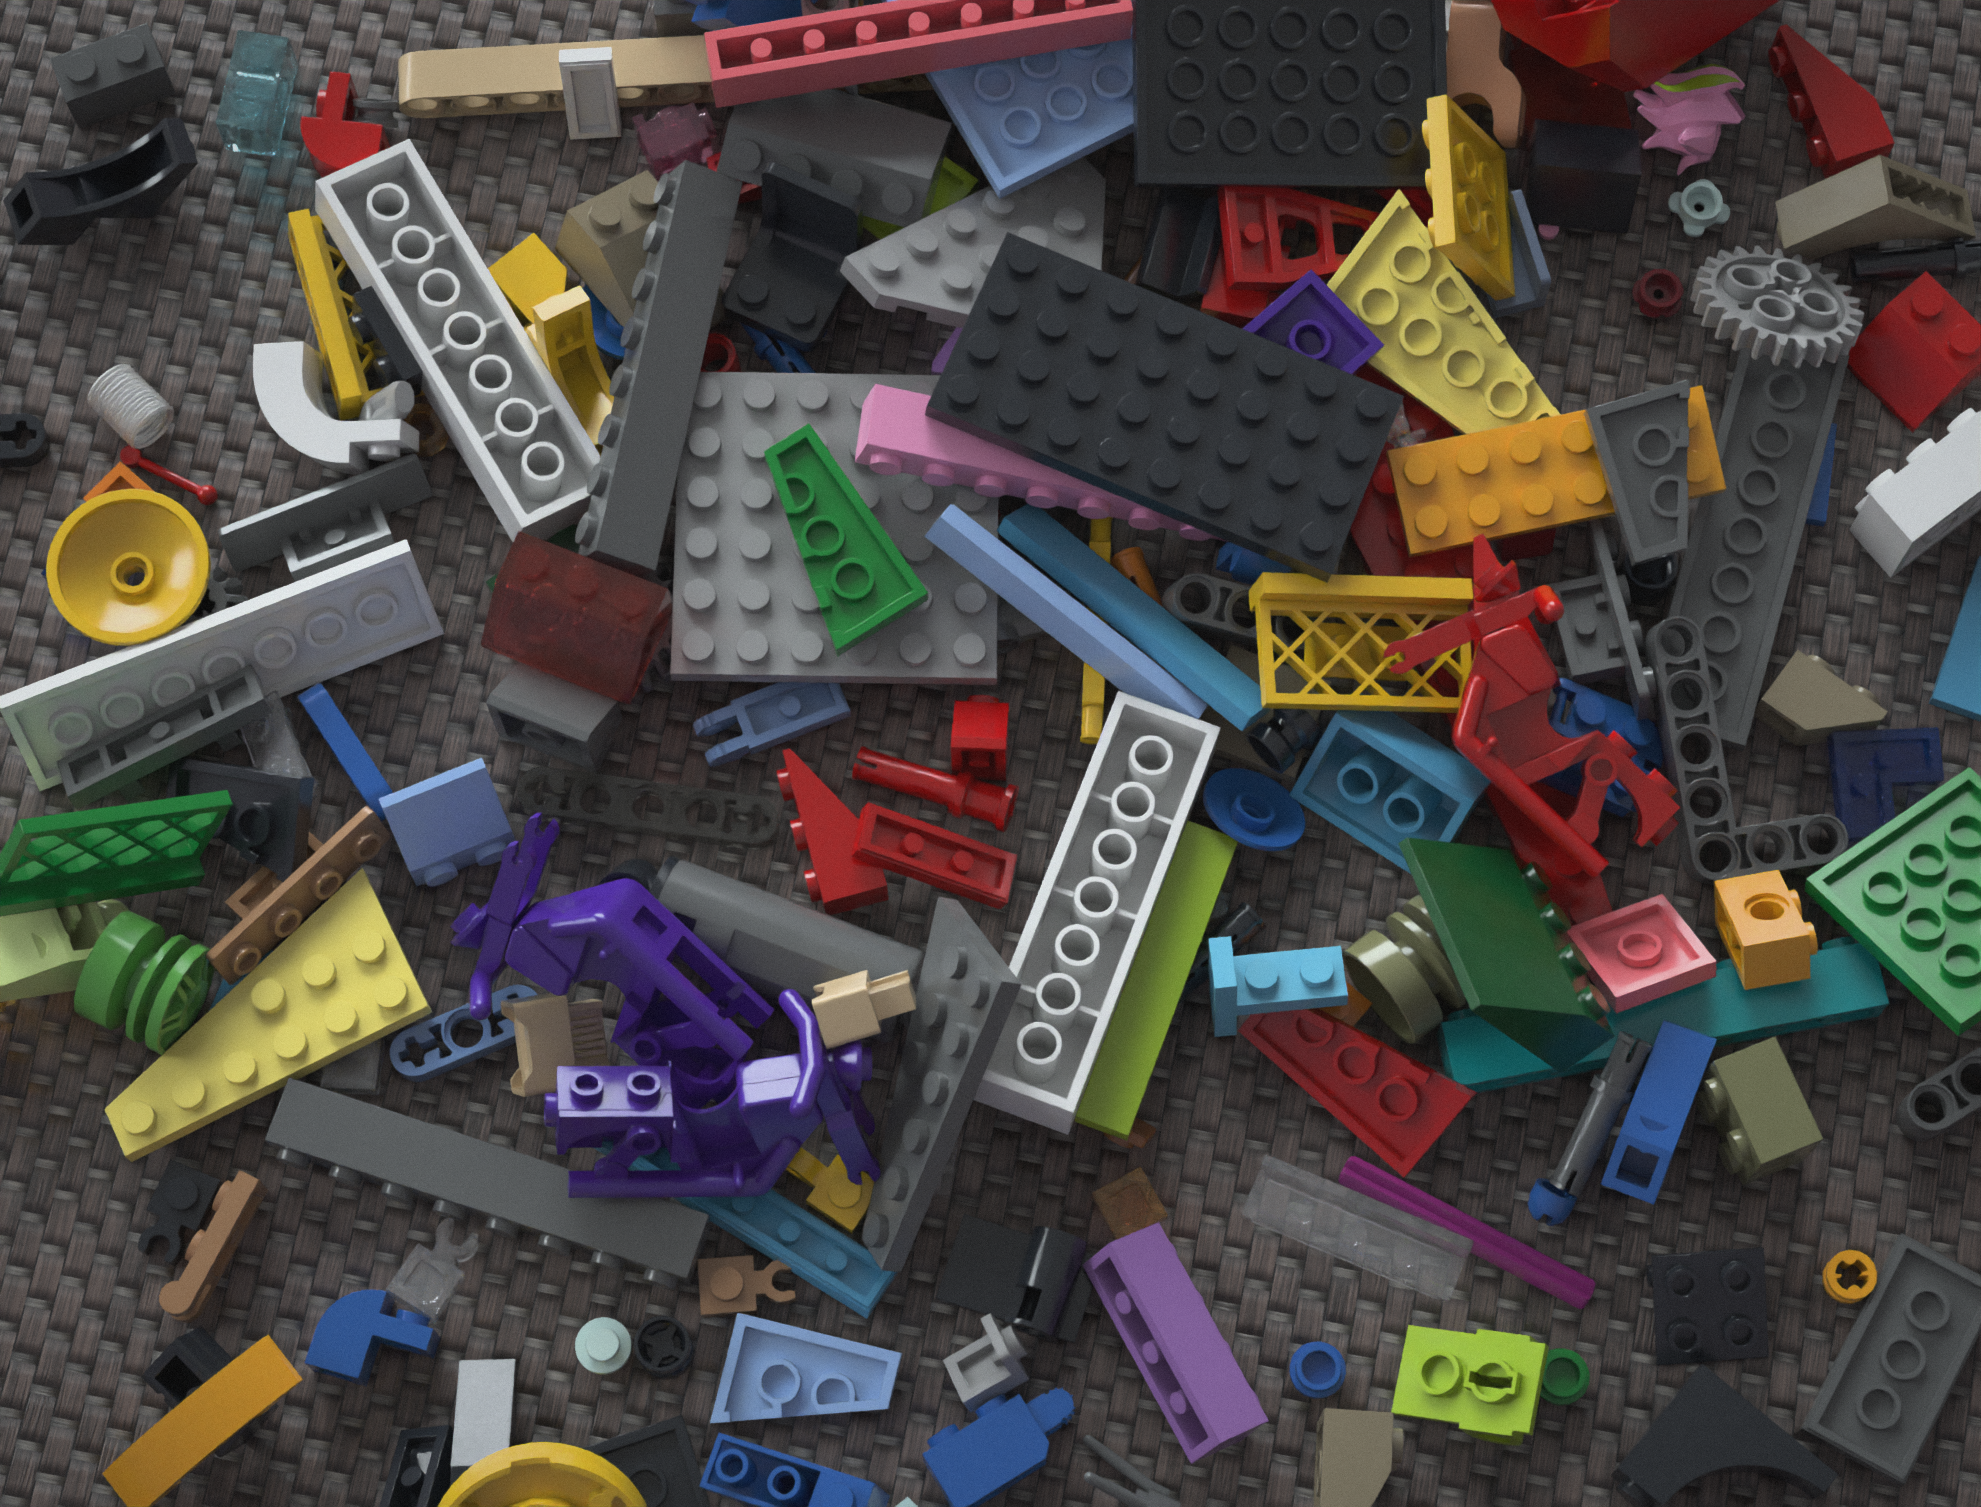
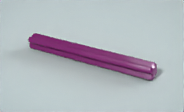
M1351 1156L1346 1161L1338 1180L1344 1187L1578 1309H1583L1591 1299L1596 1283L1587 1276L1357 1156Z

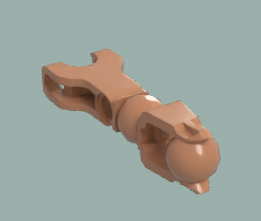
M1452 0L1446 51L1447 95L1460 108L1474 103L1489 107L1493 114V132L1502 148L1517 149L1523 141L1527 98L1515 75L1505 67L1507 31L1503 29L1491 0Z

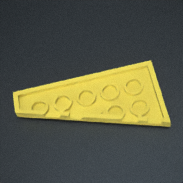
M1398 189L1327 284L1337 297L1384 344V347L1367 365L1463 435L1561 415L1538 386L1526 365L1521 362L1508 344L1506 337L1459 271H1456L1441 251L1433 247L1428 228L1423 225L1406 197Z
M361 868L105 1108L123 1153L130 1162L286 1086L289 1078L298 1080L432 1013L364 869Z

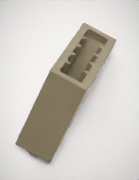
M1882 155L1873 157L1775 201L1779 220L1777 223V234L1784 249L1812 260L1851 247L1881 241L1934 239L1948 242L1951 237H1962L1964 241L1976 237L1966 189Z

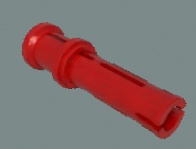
M862 746L856 758L860 759L861 762L877 766V768L872 769L854 763L852 779L862 780L948 806V813H951L952 817L962 819L964 815L988 821L995 824L997 831L1006 832L1011 822L1019 793V786L1009 784L1006 788L976 779L975 773L968 770L965 772L961 771L955 776L871 750L866 746Z

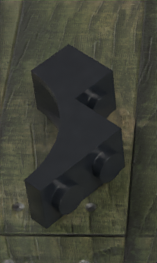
M164 118L154 129L136 142L101 159L66 169L26 172L3 200L18 245H74L96 218L150 219L198 164L195 148L189 139L182 119Z

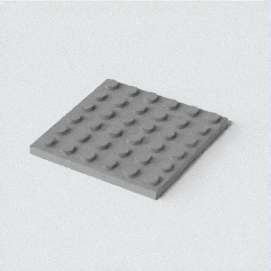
M700 372L677 472L670 668L672 681L996 685L997 593L924 536L950 504H954L998 539V497L982 496L976 493L973 487L954 483L949 486L931 485L924 482L921 476L902 472L897 475H883L872 471L869 465L855 463L862 405L874 385L879 384L931 396L941 375ZM810 423L928 592V600L838 657L764 456V450Z

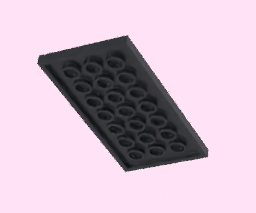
M1007 232L926 407L925 416L1328 583L1404 396Z

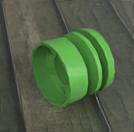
M122 912L103 931L85 962L74 996V1011L79 1016L110 1031L120 1028L125 1023L126 1036L131 1041L136 1043L145 1041V1045L150 1050L163 1055L190 1029L204 1004L215 972V968L206 959V954L211 949L200 943L192 946L190 940L181 934L171 937L165 943V930L161 925L134 912Z

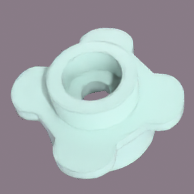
M1700 179L1688 185L1683 193L1674 192L1668 201L1670 211L1679 215L1684 223L1683 231L1691 237L1701 236L1705 228L1715 223H1726L1730 216V208L1723 203L1720 191L1711 181L1706 179ZM1698 204L1702 205L1704 210L1702 212H1698L1695 210L1694 206Z

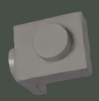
M991 1313L981 1318L987 1335L943 1360L962 1403L970 1413L991 1399L1005 1394L1029 1380L1020 1361V1358L1027 1355L1022 1340L1012 1325L1003 1329Z

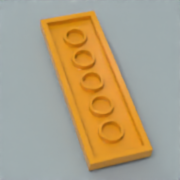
M1703 386L1690 388V398L1688 399V500L1723 493L1726 490ZM1585 410L1388 450L1386 458L1409 558L1473 545V538L1482 533L1487 541L1616 515L1586 423Z

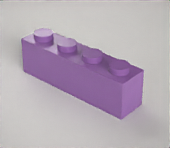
M1159 1222L1108 1243L1082 1265L1191 1464L1240 1442L1269 1421L1260 1406L1257 1395L1250 1388L1234 1359L1230 1346L1223 1339L1205 1306L1201 1294L1194 1287L1178 1258L1175 1247L1168 1240Z

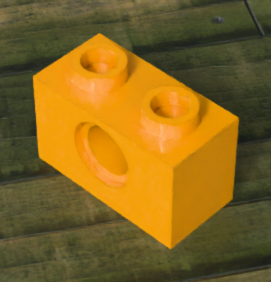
M1779 870L1714 881L1715 925L1744 989L1748 990L1810 979V956L1816 955L1818 952L1815 929L1811 922H1803L1798 893L1795 889L1788 890Z

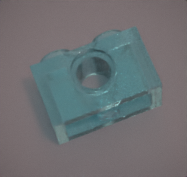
M238 30L216 119V126L227 150L277 157L299 66L289 37Z

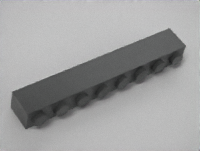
M688 160L682 162L669 174L664 173L655 189L654 203L659 204L656 219L649 225L643 240V250L647 251L648 254L645 267L639 271L632 288V298L637 300L634 315L626 322L621 335V346L626 348L622 365H619L613 374L609 388L610 395L614 396L611 414L605 417L598 435V443L603 445L600 462L593 467L587 482V493L592 495L588 513L586 512L582 516L575 535V542L580 544L576 563L634 583L656 570L743 183Z
M289 1078L265 1138L271 1148L278 1152L276 1160L288 1166L308 1170L310 1163L330 1169L328 1177L352 1187H360L362 1180L382 1186L380 1194L389 1199L411 1205L414 1197L434 1203L433 1212L460 1222H464L466 1214L486 1220L485 1229L495 1234L511 1239H516L518 1232L539 1238L537 1246L547 1251L569 1256L571 1249L592 1255L590 1263L594 1266L619 1274L622 1273L623 1267L626 1266L644 1272L642 1280L646 1283L670 1291L675 1290L677 1283L691 1288L698 1268L697 1260L702 1257L713 1226L708 1214L659 1198H568V1171L574 1170Z

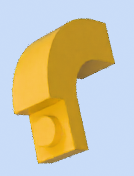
M579 285L562 294L553 295L543 303L534 306L535 324L527 327V333L601 456L603 445L598 443V435L605 417L611 414L614 396L609 393L611 381L602 364L595 342L590 299Z

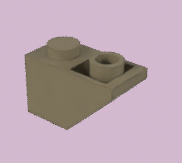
M1797 650L1762 697L1755 709L1754 717L1796 746L1872 736L1888 711L1879 706L1880 701L1869 690L1857 685L1852 687L1835 676L1834 669L1825 660L1815 655L1806 656Z

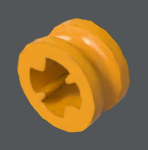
M1846 1250L1839 1252L1826 1264L1822 1272V1283L1825 1291L1832 1299L1843 1304H1853L1860 1302L1873 1291L1877 1283V1270L1873 1261L1866 1254L1856 1250ZM1853 1264L1862 1272L1857 1277V1280H1863V1286L1860 1288L1853 1284L1846 1290L1837 1282L1842 1277V1274H1836V1268L1839 1266L1846 1270Z

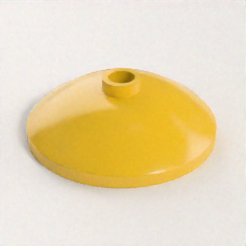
M144 489L110 491L94 497L79 506L59 527L50 545L47 557L46 577L48 588L54 604L61 615L83 635L104 644L116 646L136 645L173 631L185 623L194 613L203 599L208 586L211 570L210 552L206 538L195 518L178 502L163 494ZM137 572L145 574L144 580L139 585H128V579L132 574Z

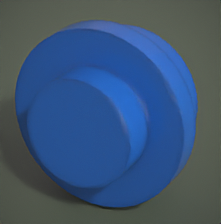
M1318 1341L1310 1342L1301 1346L1294 1353L1289 1366V1375L1292 1384L1301 1394L1313 1399H1323L1336 1393L1342 1386L1346 1375V1365L1340 1352L1332 1345Z

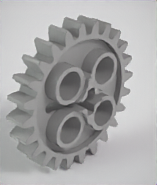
M1736 246L1733 255L1724 250H1719L1717 258L1708 256L1704 266L1699 267L1690 297L1691 301L1696 302L1693 312L1704 316L1701 325L1710 328L1717 327L1714 338L1717 340L1731 338L1734 340L1732 345L1734 351L1747 347L1751 349L1752 359L1756 360L1762 354L1769 355L1773 365L1777 366L1782 358L1788 359L1795 368H1800L1803 359L1816 368L1820 367L1822 359L1833 364L1836 363L1839 355L1847 356L1851 346H1855L1864 317V312L1858 310L1861 303L1860 299L1849 297L1852 287L1836 285L1839 275L1836 273L1823 275L1819 272L1822 265L1820 263H1814L1809 266L1802 264V255L1796 254L1792 259L1784 258L1783 252L1778 248L1774 250L1773 255H1768L1760 246H1755L1752 254H1749L1740 246Z

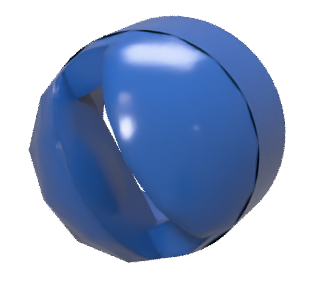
M1538 1178L1529 1194L1528 1210L1536 1221L1543 1214L1548 1215L1546 1225L1554 1226L1562 1223L1570 1215L1577 1197L1569 1194V1189L1566 1187L1564 1190H1561L1552 1185L1548 1179Z

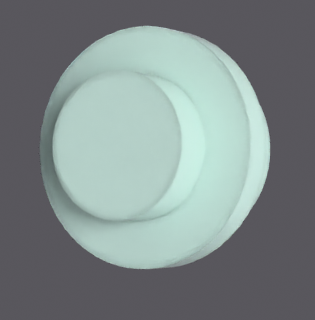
M601 1317L589 1321L580 1329L575 1341V1351L578 1360L587 1370L595 1374L606 1375L618 1371L627 1363L632 1351V1341L627 1329L620 1322L612 1318Z

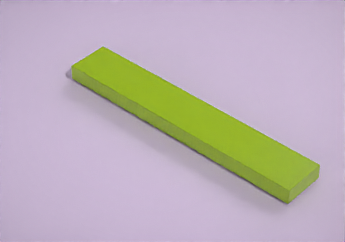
M1187 821L1078 1108L1075 1122L1126 1141L1128 1140L1238 845V841L1227 834Z

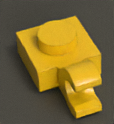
M800 1147V1150L785 1170L813 1188V1191L806 1199V1204L853 1234L868 1212L874 1181L868 1174L861 1171L862 1185H856L848 1179L847 1169L838 1154L827 1168L813 1155Z

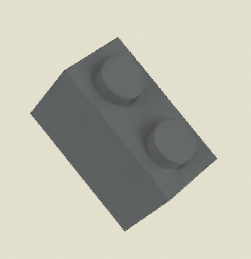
M148 23L50 58L64 99L79 129L176 94Z

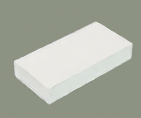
M612 47L559 50V66L570 140L621 137V117Z

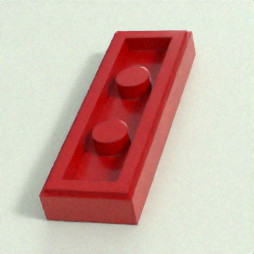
M870 802L861 809L851 853L852 858L997 909H1002L1008 903L1017 860L1016 854Z

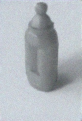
M395 381L371 396L364 403L358 421L404 420L414 406V391L411 385L405 381Z

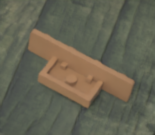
M365 806L324 845L309 832L306 861L284 882L276 879L277 874L263 866L225 901L226 905L241 922L207 952L206 959L229 985H233L243 975L251 972L265 954L284 937L292 934L310 912L324 899L334 895L341 884L355 870L379 852L381 846L389 840L390 834L376 813L368 806Z

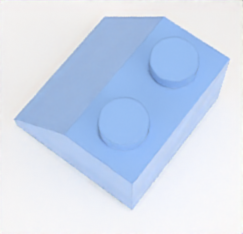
M482 758L379 798L384 814L416 886L425 883L428 886L444 884L458 875L457 870L476 862L480 866L496 863L501 860L502 853L508 844L516 841Z

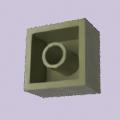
M1775 1036L1713 1061L1703 1075L1698 1089L1699 1092H1697L1695 1097L1696 1105L1704 1121L1707 1124L1714 1123L1722 1140V1143L1718 1144L1721 1160L1731 1175L1737 1173L1743 1186L1804 1161L1823 1140Z

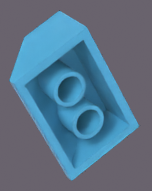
M1338 710L1289 796L1411 874L1398 843L1407 837L1454 843L1491 782L1467 759L1391 711Z

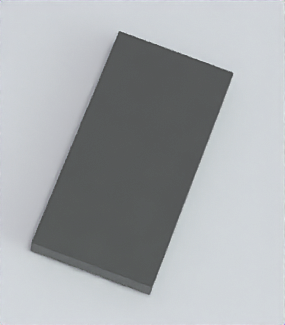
M1903 1233L1899 1234L1877 1276V1283L1873 1291L1868 1294L1799 1431L1891 1482L1903 1486L1981 1332V1275Z

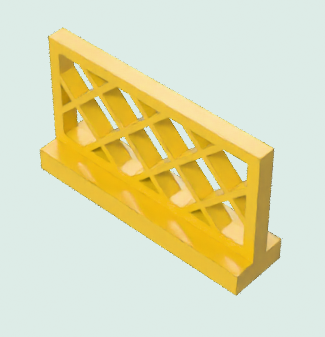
M309 209L288 213V239L341 421L359 417L364 403L383 388L369 391L365 374L377 358L368 344L361 346L353 336L348 322V317L352 316V312L347 316L345 305L352 309L353 296L340 290L338 282L349 266L340 251L327 244L323 232L327 229L319 215L311 216ZM331 259L340 263L336 270H334ZM358 351L366 355L362 363L360 361ZM421 389V394H419V395H417V396H415V397L425 395L424 392L422 391V389Z
M1263 572L1248 590L1250 611H1255L1262 708L1457 713L1472 664L1470 642L1434 657L1436 662L1422 677L1413 669L1401 674L1413 686L1404 696H1390L1374 681L1388 664L1394 666L1396 663L1404 661L1398 655L1399 653H1396L1395 656L1384 658L1385 660L1370 676L1346 653L1362 637L1383 657L1388 645L1370 629L1379 619H1393L1409 634L1405 638L1408 639L1423 632L1422 629L1431 620L1448 621L1467 613V605L1473 600L1472 579L1331 574L1328 583L1304 573ZM1271 616H1289L1305 632L1288 648L1272 632ZM1308 617L1318 618L1314 622H1312ZM1327 617H1340L1356 632L1355 636L1342 649L1318 628ZM1359 618H1371V619L1365 624V623H1364L1361 619H1359ZM1412 620H1422V621H1421L1420 624L1417 626ZM1309 636L1332 657L1318 674L1294 653ZM1273 650L1280 656L1275 662ZM1454 651L1456 653V662L1450 657ZM1284 661L1308 682L1299 693H1276L1275 670ZM1336 663L1341 665L1361 684L1351 695L1337 694L1322 680V677ZM1442 665L1458 681L1459 697H1442L1426 680ZM1314 688L1319 694L1307 693ZM1366 689L1371 695L1360 694ZM1418 690L1424 697L1412 695Z

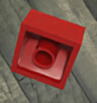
M1925 271L1890 301L1858 336L1855 346H1851L1848 356L1850 357L1847 368L1913 433L1981 374V324Z

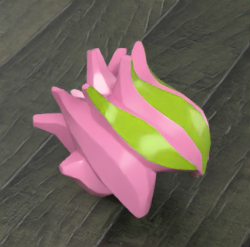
M1710 63L1688 71L1667 74L1650 86L1656 94L1640 89L1635 90L1633 96L1643 104L1637 108V111L1657 128L1653 136L1642 144V148L1644 150L1663 148L1682 155L1677 169L1678 176L1690 166L1711 161L1721 135V124H1739L1746 117L1736 99L1729 92L1733 88L1742 90L1745 83L1734 71L1722 65Z

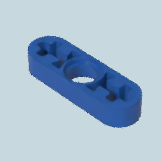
M319 682L298 695L297 698L367 806L376 813L382 822L387 818L379 798L393 792L328 692Z

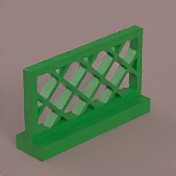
M228 790L18 820L0 853V917L199 886L205 876L199 858L232 806Z

